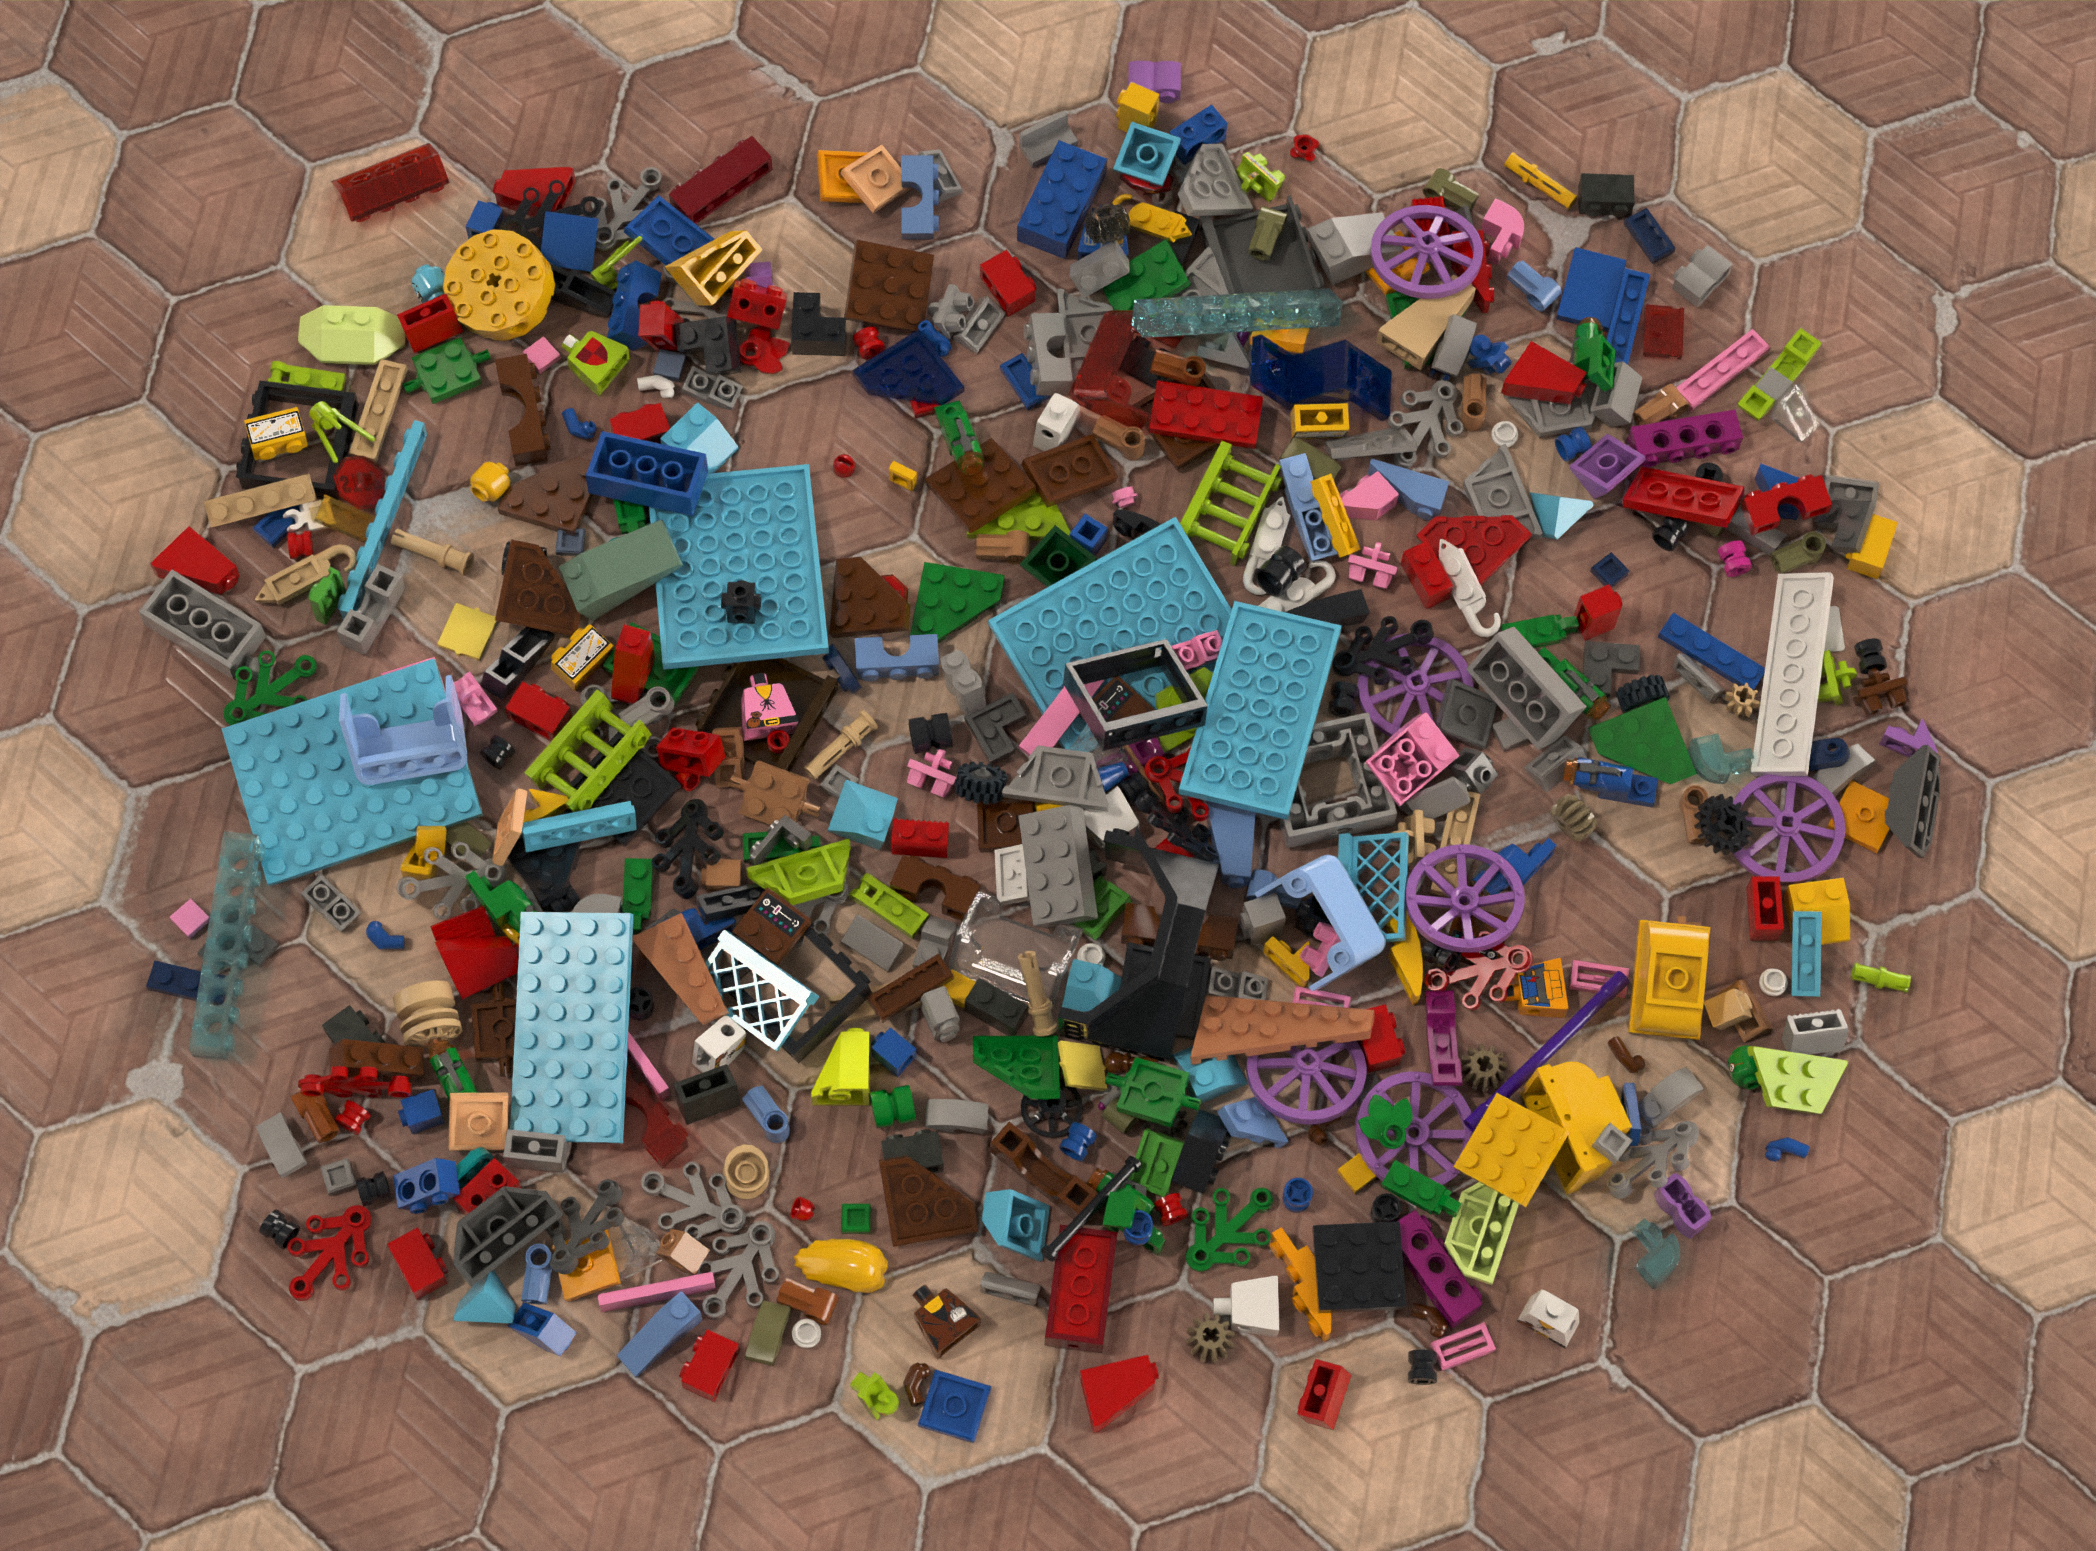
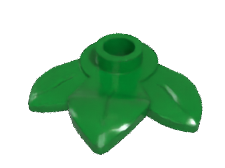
M1373 1095L1368 1105L1369 1116L1358 1120L1360 1129L1366 1137L1379 1140L1380 1144L1387 1149L1399 1148L1406 1140L1405 1129L1412 1122L1411 1105L1408 1099L1404 1098L1392 1106L1381 1096ZM1388 1130H1392L1395 1133L1394 1140H1390L1387 1137Z

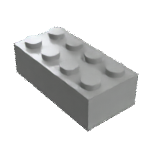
M174 570L168 573L139 611L144 625L233 680L235 679L237 669L246 664L247 658L254 654L266 638L262 625Z
M1515 627L1497 633L1466 669L1538 750L1555 743L1587 707Z
M1066 805L1019 815L1033 926L1048 929L1098 919L1083 808Z

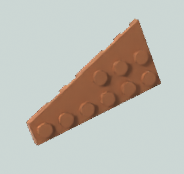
M1206 995L1190 1056L1191 1065L1201 1063V1059L1216 1057L1217 1061L1227 1060V1055L1243 1053L1248 1057L1291 1050L1290 1046L1306 1044V1048L1316 1047L1317 1042L1330 1040L1337 1044L1370 1039L1375 1018L1374 1010Z

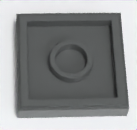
M1450 679L1447 681L1435 724L1444 736L1482 751L1486 749L1498 705L1487 693Z

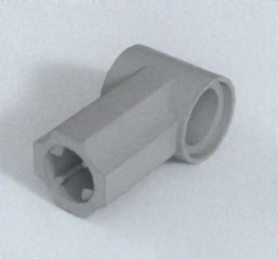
M653 687L647 692L645 697L618 715L621 720L631 727L638 720L647 726L660 716L669 715L673 711L674 700L665 688ZM659 696H665V704L661 707H655V699Z

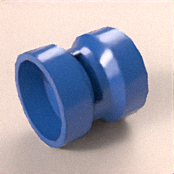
M1580 426L1571 430L1568 436L1562 434L1554 440L1556 449L1565 462L1574 459L1578 453L1584 454L1591 448L1590 439L1586 431Z
M1073 1122L1068 1130V1138L1062 1140L1059 1149L1068 1157L1083 1162L1088 1154L1086 1148L1094 1144L1097 1134L1087 1126Z
M1293 1178L1287 1182L1282 1196L1285 1208L1293 1213L1305 1211L1309 1207L1313 1195L1311 1184L1303 1178Z
M1135 1210L1132 1227L1130 1229L1123 1228V1235L1130 1244L1143 1245L1150 1240L1153 1229L1151 1216L1142 1210Z

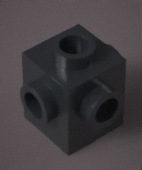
M747 581L727 583V592H722L721 609H726L728 623L755 624L756 610H761V594H756L755 583Z
M1314 894L1306 902H1300L1295 912V916L1298 919L1294 928L1302 931L1307 937L1315 938L1313 933L1319 922L1329 925L1331 923Z

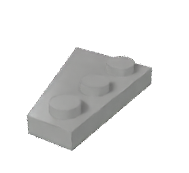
M1403 425L1399 429L1387 428L1325 441L1326 452L1335 460L1417 451L1416 441Z

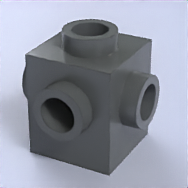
M1465 747L1459 753V757L1448 765L1456 779L1466 784L1468 792L1472 791L1482 794L1498 776V773L1492 766L1493 761L1482 751Z

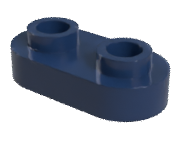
M832 643L828 646L829 653L822 658L830 670L835 668L840 675L837 679L844 692L850 690L854 694L862 686Z
M1840 738L1812 741L1808 771L1844 765L1850 757V750L1846 742Z

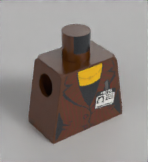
M925 1284L912 1295L921 1306L914 1313V1319L937 1359L981 1326L979 1315L947 1288L935 1296Z

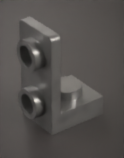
M784 815L780 821L775 820L770 825L767 831L768 835L763 841H757L751 848V865L761 864L783 836H785V841L793 848L797 849L800 847L807 851L813 844L811 833Z

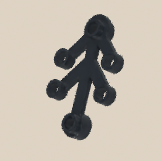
M552 180L549 183V192L534 217L525 219L531 204L539 199L537 189L527 187L523 191V200L516 213L506 216L501 221L500 230L508 231V226L511 223L517 224L518 230L515 233L530 240L541 252L542 239L528 230L536 227L544 228L545 212L551 211L558 196L562 195L565 191V186L560 180ZM555 183L561 184L562 187L558 193L552 191V185ZM530 190L536 193V197L533 200L526 198V193ZM585 196L581 199L580 204L552 212L572 215L583 214L586 217H596L601 211V204L596 197ZM588 201L594 203L592 211L585 210V204Z
M1387 616L1381 620V627L1374 639L1371 629L1367 626H1361L1355 631V638L1348 650L1340 651L1334 656L1332 662L1333 670L1342 677L1357 673L1373 678L1374 683L1377 685H1384L1390 678L1387 669L1383 666L1375 668L1363 664L1373 660L1397 667L1401 674L1409 675L1415 670L1413 659L1409 656L1401 657L1390 653L1416 642L1421 645L1430 643L1434 636L1431 623L1427 620H1418L1412 624L1410 628L1411 633L1385 642L1388 636L1396 633L1399 628L1395 617ZM1372 641L1368 650L1360 652L1363 645H1367Z
M1149 789L1139 793L1134 800L1135 806L1142 812L1149 814L1147 821L1152 826L1169 832L1167 839L1171 844L1193 853V858L1219 864L1218 852L1207 841L1211 834L1210 830L1203 824L1198 823L1191 834L1187 822L1191 813L1187 808L1183 807L1181 811L1172 813L1176 819L1175 821L1158 805L1159 797L1156 793Z
M700 799L688 801L681 810V818L669 830L662 829L655 836V841L662 848H668L673 844L674 838L686 828L685 835L666 854L659 853L652 859V866L658 872L663 873L670 868L671 863L682 853L680 875L673 881V890L680 898L685 900L692 898L698 891V883L691 877L695 849L701 854L702 859L708 865L717 864L721 858L720 852L715 847L708 846L697 835L699 825L705 829V834L712 841L721 839L724 834V829L719 823L712 822L708 818L707 805Z

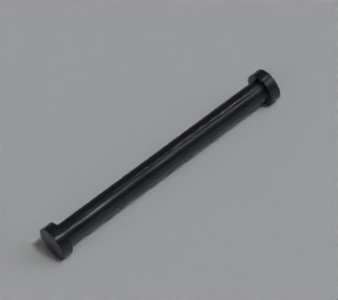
M1129 1156L1125 1160V1165L1055 1240L1050 1245H1045L1041 1249V1253L1047 1260L1054 1262L1058 1258L1057 1253L1108 1200L1109 1193L1116 1192L1134 1172L1140 1171L1142 1165L1138 1159Z

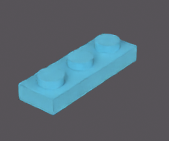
M1793 911L1791 996L1820 997L1821 911Z

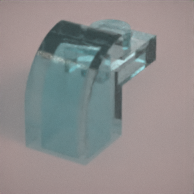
M1718 733L1694 738L1688 747V752L1697 774L1704 780L1714 784H1726L1731 774L1730 772L1732 774H1740L1747 771L1754 759L1751 748L1724 753Z
M1644 1218L1635 1226L1632 1233L1649 1253L1637 1262L1634 1269L1654 1290L1669 1278L1678 1264L1680 1246L1673 1233L1666 1239H1663L1659 1227L1653 1222L1649 1223Z

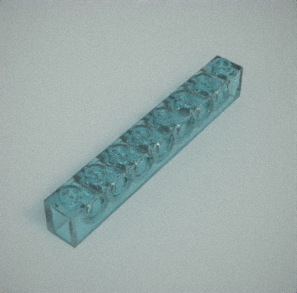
M1330 288L1134 300L1131 325L1143 338L1339 326L1343 301Z
M226 831L223 833L189 1051L193 1057L228 1060L229 1052L234 1050L235 1035H232L233 1024H237L239 1020V1007H236L237 998L242 996L244 981L240 980L242 969L247 967L248 953L245 952L246 942H250L252 937V925H249L250 915H254L256 912L257 901L253 896L254 890L259 888L261 880L258 864L259 861H263L265 855V845L262 844L257 834ZM239 860H248V864L244 868H235ZM237 886L244 887L240 895H230L233 888ZM230 914H240L236 922H226ZM226 941H235L232 949L222 950V946ZM222 968H231V972L227 977H218V972ZM217 996H227L226 1001L223 1004H213V1001ZM213 1023H222V1028L218 1032H209V1028Z

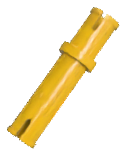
M1514 152L1510 154L1504 163L1506 168L1522 177L1524 183L1527 184L1529 182L1565 206L1566 209L1569 210L1575 203L1578 196L1538 170L1536 164H1529ZM1521 167H1523L1524 169H1526L1527 171H1529L1531 174H1533L1534 176H1536L1538 179L1534 178V177L1531 176L1529 173H1527V172H1525L1524 170H1522ZM1545 182L1546 184H1548L1549 186H1551L1552 188H1554L1555 190H1557V191H1558L1559 193H1561V194L1559 195L1558 193H1556L1555 191H1553L1552 189H1550L1549 187H1547V186L1544 185L1543 183Z

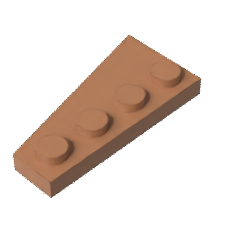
M682 913L633 936L632 941L703 1026L729 1013Z

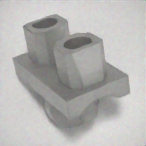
M949 284L944 298L940 299L939 303H931L927 311L933 317L931 322L941 329L942 335L947 339H951L953 332L964 331L966 319L961 312L972 310L975 302L970 293L960 292L956 285Z

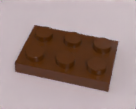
M1093 434L1023 459L1021 464L1029 479L1036 485L1037 492L1047 508L1116 483L1118 475Z

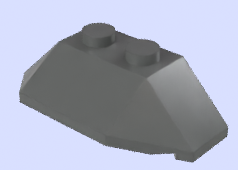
M1922 745L1894 771L1892 783L1889 786L1888 808L1885 811L1886 825L1903 845L1918 858H1924L1925 853L1931 846L1940 796V772L1938 766L1941 764V756L1929 745Z
M503 1186L457 1222L453 1264L470 1287H472L564 1214L547 1191Z

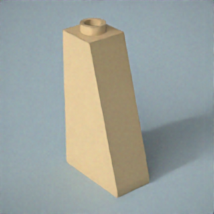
M1453 274L1450 278L1453 281L1458 277ZM1470 284L1460 292L1447 297L1435 299L1420 298L1378 330L1376 343L1421 370L1436 351L1438 343L1443 341L1449 316L1455 314L1461 317L1473 301L1476 288Z

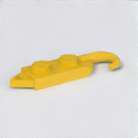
M1122 194L1111 203V206L1114 207V217L1124 218L1125 225L1132 227L1134 230L1164 240L1166 239L1172 243L1176 239L1192 235L1185 223L1186 219L1182 215L1144 202L1135 205L1128 215L1119 212V205L1124 200L1132 199L1131 194Z

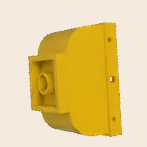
M1638 920L1628 1033L1700 1040L1711 927Z
M1565 1062L1553 1067L1548 1064L1537 1068L1520 1092L1527 1109L1570 1132L1552 1162L1566 1195L1579 1191L1583 1185L1603 1176L1612 1165V1162L1595 1150L1592 1144L1609 1123L1613 1124L1625 1135L1632 1127L1609 1076L1597 1078L1596 1074L1588 1066L1579 1062Z

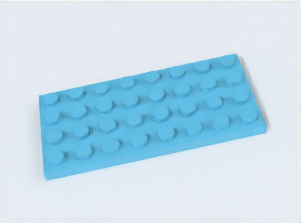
M1234 601L1205 699L1208 705L1205 726L1197 727L1180 783L1179 794L1288 820L1339 640L1341 625Z
M521 912L510 1130L565 1135L566 1142L623 1143L634 914Z

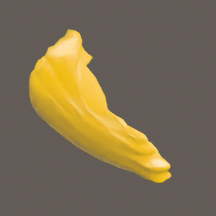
M832 1238L828 1240H815L807 1248L800 1249L793 1256L795 1260L794 1266L802 1270V1274L806 1276V1279L815 1280L821 1284L845 1288L854 1292L871 1293L882 1288L885 1283L884 1273L888 1268V1261L879 1248L864 1241Z

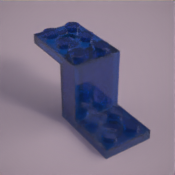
M1262 334L1253 336L1250 385L1289 411L1292 410L1294 405L1341 404L1351 401L1380 421L1387 420L1390 416L1392 371L1346 339L1308 350L1301 354L1292 355Z

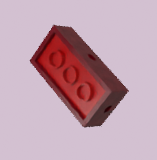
M1060 1224L1059 1234H1060L1068 1225H1061V1224ZM1082 1227L1057 1253L1058 1258L1055 1260L1044 1346L1102 1353L1118 1232Z

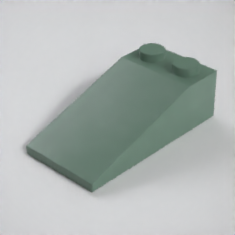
M659 520L587 550L561 565L559 569L577 611L594 621L676 571L683 564L664 521Z

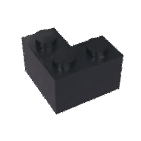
M794 292L791 332L792 355L846 356V318L821 317L820 293Z
M723 316L675 324L678 351L686 354L704 352L707 374L718 376L719 374L741 373L735 319Z
M1201 1109L1198 1110L1187 1133L1172 1179L1173 1183L1203 1194L1208 1184L1214 1186L1219 1169L1214 1168L1216 1161L1222 1162L1232 1138L1220 1116Z

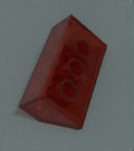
M430 143L331 181L351 222L355 220L356 222L368 220L371 217L370 214L378 211L381 213L391 211L398 203L416 201L420 198L421 194L428 191L430 193L441 191L444 189V185L450 183L441 158Z

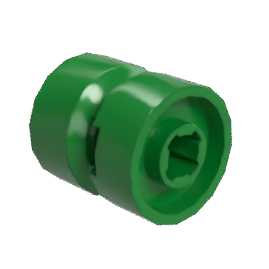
M909 1085L894 1087L891 1093H888L885 1089L870 1092L871 1106L877 1129L892 1126L895 1120L900 1124L916 1121Z

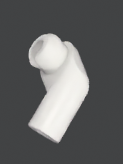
M660 375L637 378L639 391L658 389L662 398H670L675 394L673 390L675 387L674 383Z

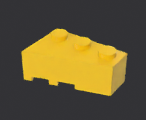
M746 230L729 231L666 265L665 268L697 306L714 305L762 249Z

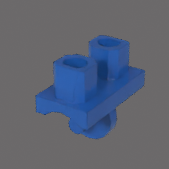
M1475 335L1469 348L1470 354L1475 358L1470 359L1467 364L1472 369L1481 368L1487 375H1491L1495 371L1498 374L1503 373L1512 364V361L1504 353L1509 347L1504 341L1491 343L1487 336Z

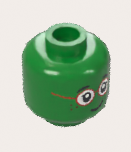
M1740 1046L1733 1050L1727 1060L1732 1082L1736 1086L1747 1090L1756 1089L1760 1086L1755 1075L1758 1069L1753 1056H1749L1747 1048L1751 1046Z

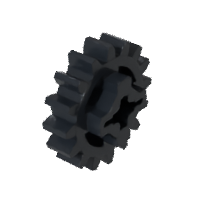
M1723 794L1716 797L1711 796L1698 806L1699 812L1694 814V817L1699 820V823L1695 824L1694 828L1701 830L1698 838L1706 839L1704 845L1706 848L1712 845L1715 854L1722 851L1723 855L1726 856L1731 852L1733 854L1738 852L1749 843L1746 838L1750 837L1752 832L1747 827L1752 825V822L1745 819V816L1749 814L1748 811L1742 812L1740 810L1741 802L1733 804V797L1729 796L1725 799Z

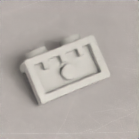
M1020 844L995 850L997 903L1003 906L1023 901L1030 902L1023 845Z

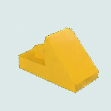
M529 789L530 797L537 808L526 810L523 822L557 816L569 808L566 805V802L569 800L568 797Z
M1272 936L1265 943L1263 953L1299 987H1308L1309 966L1302 961L1300 954L1304 947L1309 945V941L1293 955L1291 954V948L1284 941H1278Z

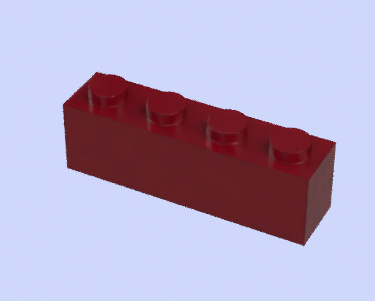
M753 136L746 140H741L736 143L731 151L716 157L713 163L704 170L696 171L687 182L675 186L669 194L670 204L697 224L772 171V157Z

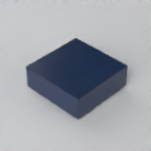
M1612 552L1591 567L1590 570L1604 586L1610 584L1611 588L1628 576L1630 572Z

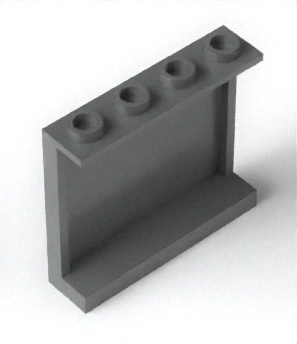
M1291 195L1287 196L1286 204L1271 207V209L1287 213L1288 217L1281 236H1278L1269 260L1260 261L1248 254V248L1256 230L1255 225L1260 210L1212 221L1210 215L1200 216L1199 233L1204 248L1209 247L1213 251L1231 300L1223 307L1227 320L1243 317L1246 304L1251 300L1256 302V314L1319 299L1320 289L1324 287L1323 278L1320 272L1316 273L1314 266L1316 265L1313 249L1309 250L1307 245L1309 241L1307 229L1305 226L1301 227L1299 221L1301 219L1300 208L1298 204L1293 203Z

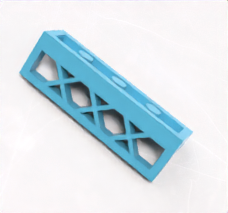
M631 801L523 822L522 837L526 852L637 830L634 805H631Z

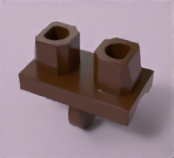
M1873 668L1868 671L1869 678L1861 680L1864 688L1858 690V696L1853 697L1855 706L1861 705L1866 715L1871 716L1882 711L1883 708L1879 699L1887 697L1891 709L1903 706L1907 702L1904 688L1908 683L1905 676L1890 680L1888 672L1880 674L1877 668Z

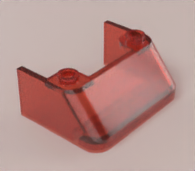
M1110 310L1106 312L1098 324L1071 386L1070 396L1072 400L1101 416L1106 415L1127 427H1137L1142 430L1152 415L1128 403L1132 392L1131 387L1126 380L1116 376L1134 333L1142 337H1151L1175 349L1187 334L1188 329L1148 310Z

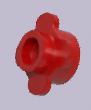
M1309 135L1295 136L1293 140L1294 147L1290 150L1291 157L1304 158L1307 162L1313 161L1315 159L1314 152L1318 148L1319 142Z

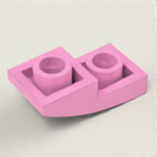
M1218 630L1195 636L1189 641L1172 645L1171 647L1185 670L1189 671L1216 661L1222 640Z

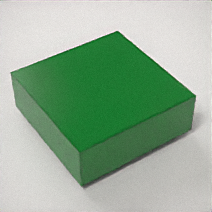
M842 1204L841 1234H870L871 1204Z

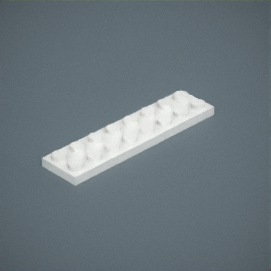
M1831 572L1778 574L1751 773L1754 776L1766 774L1808 776L1834 580Z

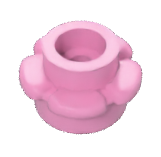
M1133 487L1119 489L1112 493L1114 499L1112 504H1118L1119 508L1135 504L1134 499L1138 494L1134 493Z

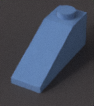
M1371 458L1368 475L1371 476L1378 471L1398 492L1397 501L1407 510L1424 520H1431L1435 516L1440 515L1449 481Z
M682 1291L679 1292L644 1325L617 1354V1357L635 1377H638L703 1321L701 1312Z

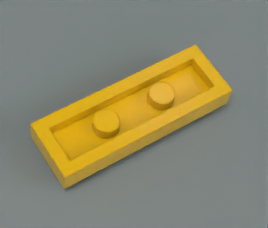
M1332 474L1310 481L1312 494L1319 503L1323 522L1328 526L1332 537V545L1338 552L1339 557L1341 558L1360 550Z

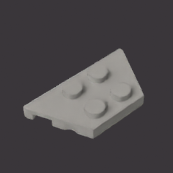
M1207 247L1185 271L1191 285L1150 309L1139 321L1144 328L1196 338L1231 300L1211 248Z
M1059 288L1057 289L1059 313L1063 314L1066 333L1063 342L1064 358L1070 359L1073 385L1116 360L1118 346L1113 306L1102 302H1094L1091 298H1083L1082 295L1079 298L1067 294L1064 289Z
M1585 379L1584 383L1587 384L1585 391L1580 398L1575 396L1570 405L1503 396L1538 437L1569 433L1579 426L1584 430L1591 429L1595 415L1590 410L1597 384L1592 383L1590 379Z
M1503 444L1489 460L1486 459L1476 472L1471 473L1464 480V489L1475 516L1501 517V515H1513L1532 534L1531 538L1540 539L1543 535L1508 448L1506 444Z
M1038 745L1031 753L1028 762L1019 768L1014 780L1009 786H1005L1002 791L1005 798L1063 806L1072 805L1084 809L1109 812V804L1093 753Z

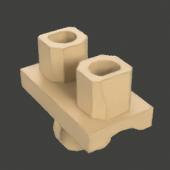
M1415 809L1413 815L1405 817L1403 822L1398 823V830L1392 832H1407L1409 835L1408 866L1412 867L1426 855L1436 850L1434 844L1424 843V836L1430 837L1434 834L1435 820L1423 817V810ZM1392 841L1394 843H1399L1400 850V841Z

